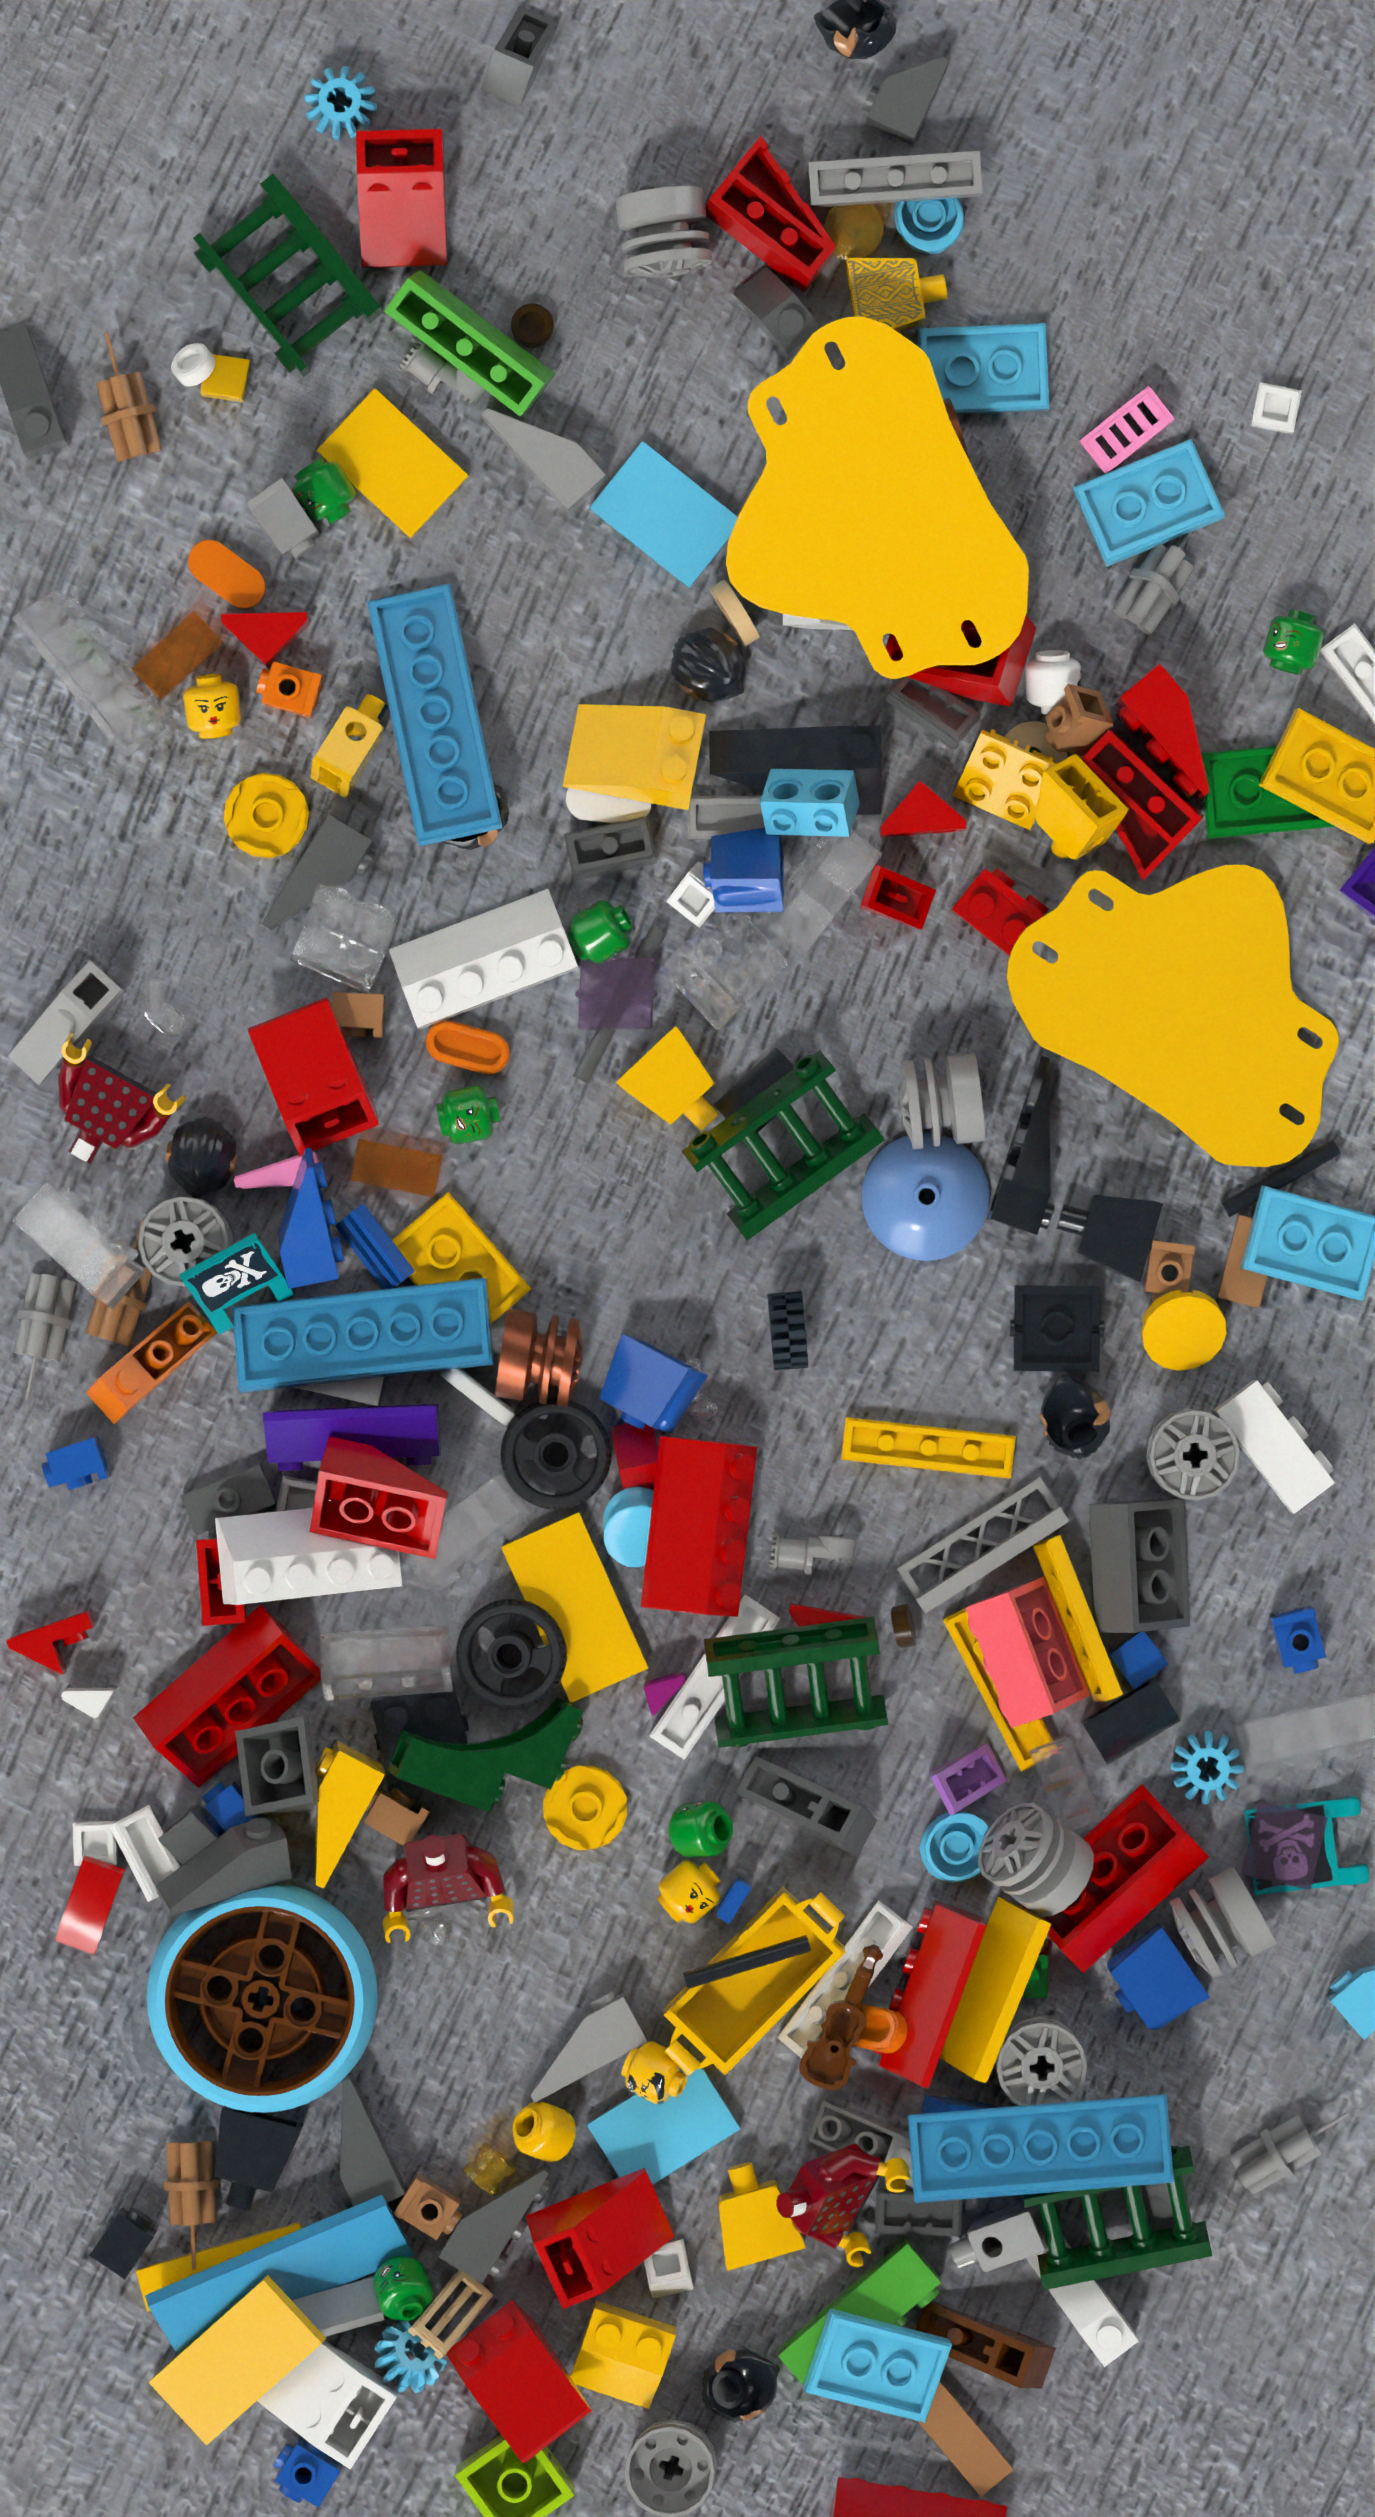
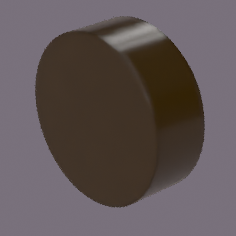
M534 303L525 304L518 308L512 317V334L515 340L524 347H541L552 337L554 331L553 318L550 312L542 305Z
M908 1603L893 1606L891 1609V1620L898 1647L916 1646L915 1627Z

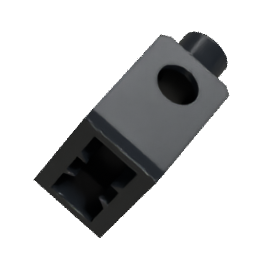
M1092 1195L1087 1211L1063 1204L1056 1229L1080 1235L1075 1251L1077 1254L1131 1280L1141 1282L1163 1203Z
M223 2106L220 2115L215 2177L232 2182L226 2201L227 2205L249 2211L252 2207L256 2189L267 2192L274 2191L301 2133L303 2123L262 2112H247Z

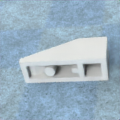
M1064 2238L1065 2247L1072 2248ZM1048 2246L1044 2252L1026 2258L1040 2279L1037 2255L1047 2253L1049 2251ZM1096 2280L1048 2289L1104 2367L1139 2342L1135 2331Z

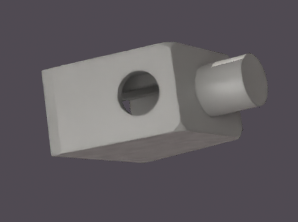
M1023 2199L976 2219L972 2222L967 2232L968 2237L951 2243L950 2251L958 2268L978 2261L983 2272H988L1044 2252L1048 2245L1039 2205L1025 2208ZM990 2237L997 2238L1001 2243L993 2242Z

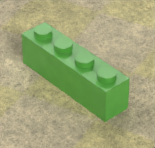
M421 269L407 278L384 311L520 417L532 408L556 375Z
M905 2238L777 2349L778 2357L803 2385L830 2308L902 2327L907 2321L904 2315L916 2304L923 2308L939 2294L940 2291L936 2287L941 2283L940 2276L912 2243Z

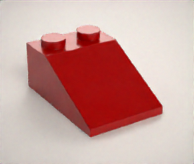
M1026 614L1018 637L1010 647L995 658L977 665H937L906 677L972 700L1012 707L1034 639L1036 627ZM970 620L963 621L961 630L968 644L972 648H978L982 641L974 623ZM890 633L885 648L893 661H900L903 657V652L896 637Z
M329 1436L319 1469L309 1532L436 1559L448 1492L372 1445Z
M513 2300L458 2341L446 2353L466 2387L524 2464L592 2411L535 2320Z

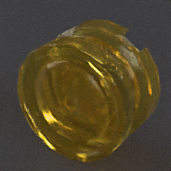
M872 204L834 206L829 211L824 223L825 231L836 245L833 256L843 262H846V259L871 258L878 251L883 239V220L879 211Z

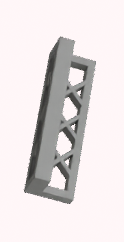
M980 151L808 162L811 208L980 197L983 195Z
M1039 1476L896 1569L926 1614L1069 1522V1519ZM1038 1489L1051 1510L1037 1519L1019 1516L1022 1498ZM1016 1503L1014 1515L1002 1512ZM994 1516L1012 1519L1009 1537L1001 1542L983 1539L986 1522ZM1017 1521L1029 1523L1015 1532ZM980 1526L978 1538L966 1535ZM959 1539L976 1542L973 1560L966 1565L947 1562L950 1545ZM981 1544L994 1546L979 1556ZM944 1549L942 1561L930 1558ZM923 1562L940 1565L937 1583L921 1592L909 1571ZM946 1567L958 1569L943 1579Z

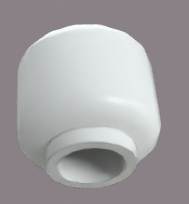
M1063 650L1040 651L1036 653V659L1029 661L1025 668L1026 698L1028 702L1041 707V713L1048 715L1066 695L1064 688L1068 683L1081 687V665L1077 660L1070 658V652Z

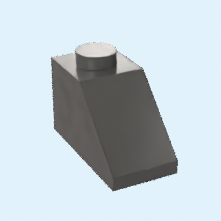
M519 6L493 51L481 90L494 95L501 101L510 102L520 107L533 85L559 22Z
M941 56L886 77L880 89L872 86L862 109L869 112L866 125L913 145L947 71L949 59Z
M767 267L733 293L735 298L786 360H789L800 351L810 336L821 328L797 296Z
M199 1805L174 1823L158 1838L161 1844L182 1864H185L219 1837L207 1822L206 1814Z

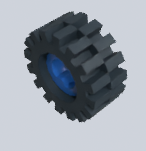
M802 1291L767 1294L774 1371L808 1368Z

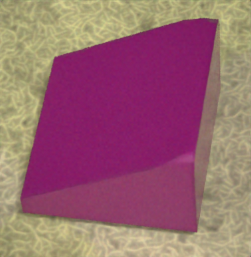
M679 1671L645 1681L643 1688L652 1717L686 1682L684 1672Z

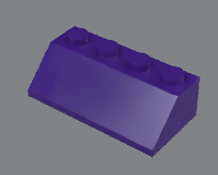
M439 1404L272 1410L263 1413L268 1463H278V1471L304 1470L303 1462H322L329 1436L372 1445L391 1458L406 1457V1465H431L432 1456L441 1455Z

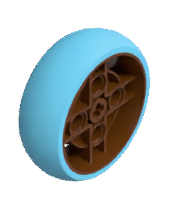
M277 1883L183 1912L170 1926L155 1952L149 1971L146 1999L150 2027L156 2044L171 2069L183 2082L203 2097L217 2104L236 2110L265 2113L288 2110L307 2104L333 2089L350 2073L363 2055L371 2038L377 2014L378 1989L375 1969L369 1951L358 1931L344 1914L325 1899L306 1889L290 1884ZM263 1912L258 1933L244 1935L228 1942L213 1955L210 1961L188 1955L200 1937L218 1923L244 1913ZM302 1922L321 1935L337 1955L346 1977L348 1996L326 1990L324 1978L318 1964L297 1943ZM269 1944L279 1946L284 1953V1962L277 1966L266 1964L261 1956L262 1948ZM219 1975L228 1978L232 1984L231 1994L225 1997L214 1995L209 1987V1981L212 1977ZM260 1987L268 1988V1996L274 1997L273 2002L267 2001L264 2007L255 2005L257 1999L251 1998V1992L257 1993ZM298 1997L311 1999L316 2007L315 2014L308 2018L297 2016L293 2011L292 2002ZM177 1998L199 2003L200 2014L207 2030L218 2044L228 2050L223 2071L207 2061L189 2040L179 2016ZM246 2028L259 2030L263 2036V2045L256 2049L245 2047L241 2042L240 2033ZM315 2033L337 2038L325 2056L309 2069L289 2078L262 2081L266 2061L279 2059L296 2052Z

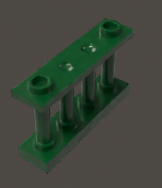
M271 174L260 183L262 191L265 193V196L260 199L262 204L211 245L198 233L193 239L199 249L193 254L208 273H211L214 269L220 273L278 345L279 349L274 354L287 371L291 373L297 369L304 377L310 371L301 358L352 317L357 320L363 315L370 324L383 312L381 306L274 174ZM282 215L292 227L287 232L289 237L236 278L221 258L272 217L278 219ZM309 248L319 260L314 265L316 270L263 312L248 291L299 250L304 253ZM336 282L346 294L341 298L342 304L290 345L275 325L326 283L331 286Z
M820 1050L813 1055L801 1058L794 1065L792 1071L710 1131L697 1134L690 1141L689 1146L681 1151L696 1172H699L708 1165L735 1203L734 1208L726 1214L746 1241L885 1141L877 1127L865 1113L857 1118H853L826 1080L836 1069ZM811 1089L839 1127L838 1132L823 1143L816 1141L791 1105ZM775 1115H778L804 1152L803 1158L789 1168L782 1167L756 1130ZM741 1140H743L770 1178L769 1182L754 1194L748 1193L722 1157L723 1153Z
M874 1616L704 1639L708 1677L722 1676L727 1712L725 1716L714 1717L718 1748L729 1746L743 1747L751 1743L856 1729L871 1730L878 1726L888 1725L884 1694L871 1696L867 1656L880 1654ZM849 1658L854 1698L829 1701L824 1662ZM807 1664L812 1704L786 1707L781 1668ZM764 1670L769 1710L744 1713L739 1673Z
M1171 2146L1174 2183L1166 2184L1175 2221L1173 2228L1158 2231L1150 2230L1140 2185L1023 2195L1025 2208L1039 2205L1049 2249L1047 2253L1037 2255L1043 2289L1048 2290L1213 2256L1206 2222H1192L1183 2181V2175L1195 2173L1190 2146ZM1123 2188L1133 2234L1128 2237L1111 2240L1107 2237L1098 2193ZM1081 2196L1091 2242L1089 2245L1067 2248L1065 2247L1056 2201Z

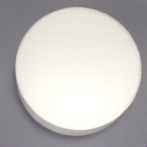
M189 344L175 355L171 364V371L182 385L195 386L210 376L215 367V357L204 344Z

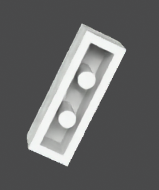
M1252 1380L1213 1411L1218 1418L1225 1421L1236 1435L1239 1446L1289 1512L1295 1514L1335 1483L1329 1476L1334 1471V1468L1320 1450L1313 1454L1303 1440L1309 1435L1294 1416L1287 1420L1277 1406L1283 1401L1270 1383L1266 1382L1261 1386L1258 1380Z

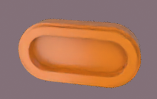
M204 540L197 543L190 551L188 566L193 576L235 608L247 610L261 603L266 593L264 578L259 571L223 544L215 540Z
M443 1020L435 1023L426 1035V1048L429 1054L435 1060L485 1075H492L503 1070L509 1061L510 1050L506 1040L499 1034L451 1020Z
M861 2004L860 2007L867 2018L866 2026L859 2034V2042H855L852 2047L882 2053L897 2051L903 2045L907 2036L905 2018L897 2011Z

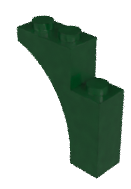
M557 1697L544 1712L524 1727L505 1736L476 1743H446L427 1739L402 1730L386 1770L398 1779L489 1812L492 1804L497 1803L505 1788L503 1777L505 1773L547 1789H552L555 1780L559 1781L565 1772L567 1765L565 1755L570 1742L575 1741L580 1735L583 1726V1718L581 1716L584 1710L569 1701Z

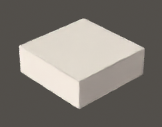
M1260 382L1250 426L1293 434L1302 390Z
M117 1821L73 1822L74 1866H81L85 1855L112 1865L118 1864L117 1841L109 1825Z

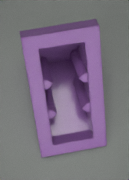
M988 1743L929 1771L950 1815L957 1813L1007 1781Z

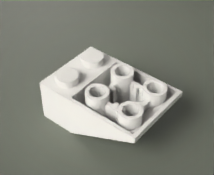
M324 2340L320 2346L258 2399L257 2402L313 2446L351 2469L397 2398L398 2390L397 2386L391 2382L383 2383V2377Z

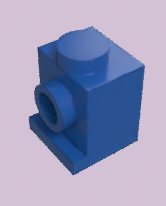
M98 1436L45 1453L48 1462L42 1463L43 1473L49 1488L66 1483L68 1490H72L93 1483L91 1474L96 1472L99 1480L111 1477Z
M1311 1606L1269 1616L1281 1665L1284 1668L1293 1667L1294 1674L1319 1668L1317 1660L1326 1657L1315 1617V1610ZM1298 1634H1304L1308 1639L1307 1646L1302 1650H1296L1292 1644L1293 1638Z
M220 1781L201 1797L206 1804V1809L209 1811L205 1818L219 1836L233 1826L246 1823L254 1818H262L245 1816L243 1791L235 1781L227 1787Z

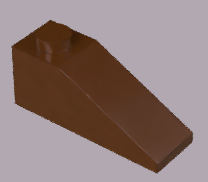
M932 2301L923 2307L916 2327V2331L949 2339L952 2347L948 2357L1019 2388L1042 2389L1056 2350L1055 2347L1020 2332Z

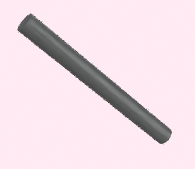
M655 925L651 926L573 1075L574 1077L587 1084L589 1083L667 934L666 931Z

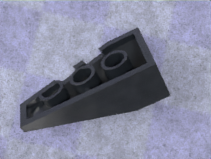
M881 725L709 731L710 775L764 791L771 769L854 770L860 801L856 815H881Z
M1044 1056L1038 1058L987 1216V1220L1033 1235L1038 1234L1040 1227L1048 1229L1055 1205L1048 1203L1051 1194L1049 1058Z

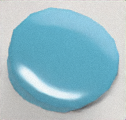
M959 198L896 202L894 218L896 229L902 240L914 251L924 254H939L952 246L963 232L964 213Z
M640 1486L626 1488L615 1494L608 1502L603 1516L604 1544L608 1554L617 1562L627 1567H642L646 1563L654 1491Z
M958 1811L952 1815L947 1812L938 1816L925 1830L919 1847L921 1860L927 1871L937 1879L949 1883H962L978 1875L981 1872L978 1866L979 1849L985 1834L990 1829L984 1820L966 1811Z

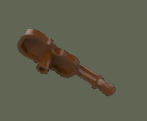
M875 1944L864 1947V1960L856 1970L845 1999L834 2001L829 2005L826 2019L821 2023L823 2028L821 2037L816 2041H807L808 2048L800 2060L799 2070L804 2079L822 2089L838 2090L843 2088L848 2082L851 2067L856 2065V2059L851 2056L850 2049L855 2042H859V2034L865 2028L867 2021L866 2014L860 2005L873 1977L875 1963L883 1958L882 1951Z

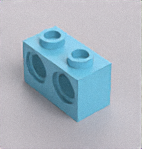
M771 769L760 800L766 835L849 837L860 805L854 770Z

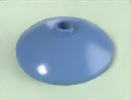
M922 1133L923 1148L912 1149L907 1135L888 1144L876 1155L868 1167L863 1180L861 1202L864 1217L870 1230L886 1248L905 1258L931 1261L957 1253L976 1237L987 1216L989 1186L983 1167L968 1148L962 1144H956L954 1139L942 1135L941 1145L933 1147L931 1133ZM923 1188H929L934 1192V1201L929 1205L922 1204L918 1199V1194Z

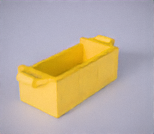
M783 1886L706 1965L803 1935H807L811 1951L688 1989L687 1985H685L664 2007V2016L675 2026L670 2045L664 2052L688 2076L695 2070L702 2069L711 2064H714L726 2075L846 1953L844 1945L835 1937L839 1923L845 1915L822 1892H819L814 1898L799 1902ZM808 1905L833 1927L830 1931L806 1909ZM681 2034L706 2057L701 2063L676 2040Z

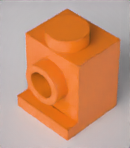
M273 661L271 670L262 669L256 693L263 695L261 703L264 706L313 719L324 677L322 674L312 673ZM285 680H291L296 685L295 692L288 696L280 692V685Z

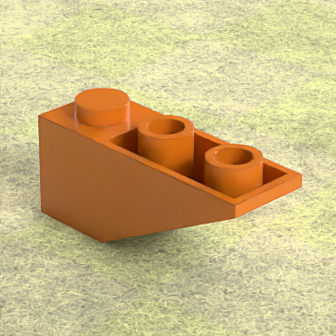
M188 1301L99 1377L86 1394L115 1424L215 1336L217 1331Z

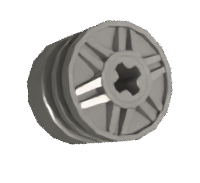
M697 186L661 187L629 193L615 199L619 230L639 234V237L632 238L621 244L623 254L637 255L623 261L625 275L648 276L650 278L674 277L712 264L710 249L695 248L709 242V233L689 230L690 225L706 219L703 188Z
M975 1053L947 1056L945 1076L937 1077L931 1059H923L924 1078L916 1079L913 1060L902 1061V1075L900 1085H898L902 1124L910 1139L912 1149L923 1148L922 1129L929 1128L933 1147L940 1146L942 1127L951 1126L956 1144L985 1141L982 1094Z
M177 1197L163 1201L148 1213L140 1227L138 1246L142 1261L153 1276L168 1285L186 1287L179 1274L232 1246L234 1239L230 1223L219 1208L203 1199ZM180 1230L185 1235L193 1234L195 1236V1241L190 1244L192 1251L188 1254L184 1249L176 1250L174 1247V1243L179 1240L177 1233Z
M1186 1408L1171 1412L1155 1424L1147 1438L1145 1459L1150 1475L1161 1488L1182 1499L1202 1500L1216 1496L1229 1486L1239 1465L1240 1450L1236 1435L1225 1421L1206 1411ZM1191 1443H1196L1197 1449L1205 1452V1457L1198 1459L1197 1466L1192 1467L1191 1461L1183 1459V1452L1190 1451Z
M1021 1803L1004 1812L987 1831L979 1849L978 1866L982 1876L1011 1895L1012 1898L1037 1916H1052L1064 1911L1082 1893L1093 1870L1094 1854L1089 1843L1064 1825H1061V1822L1034 1803Z
M1233 1866L1208 1879L1214 1897L1206 1903L1194 1888L1188 1891L1196 1906V1909L1188 1913L1179 1896L1169 1901L1173 1908L1175 1926L1195 1962L1204 1968L1213 1980L1223 1975L1214 1959L1218 1955L1223 1954L1232 1970L1238 1967L1232 1949L1234 1946L1240 1944L1254 1958L1277 1945L1262 1914Z
M1042 2014L1020 2017L1011 2023L994 2064L1000 2086L1009 2099L1019 2106L1071 2102L1076 2098L1084 2085L1087 2070L1084 2050L1071 2028L1054 2016ZM1043 2055L1047 2063L1052 2064V2067L1045 2068V2075L1039 2076L1035 2068L1030 2067V2064H1036L1038 2056Z
M677 2419L655 2422L640 2433L628 2453L624 2472L627 2488L636 2503L652 2515L661 2517L688 2515L703 2504L712 2490L718 2461L715 2447L703 2430L691 2422ZM672 2455L680 2458L678 2465L684 2468V2471L676 2470L673 2476L665 2473L667 2466L661 2463V2460L669 2461Z

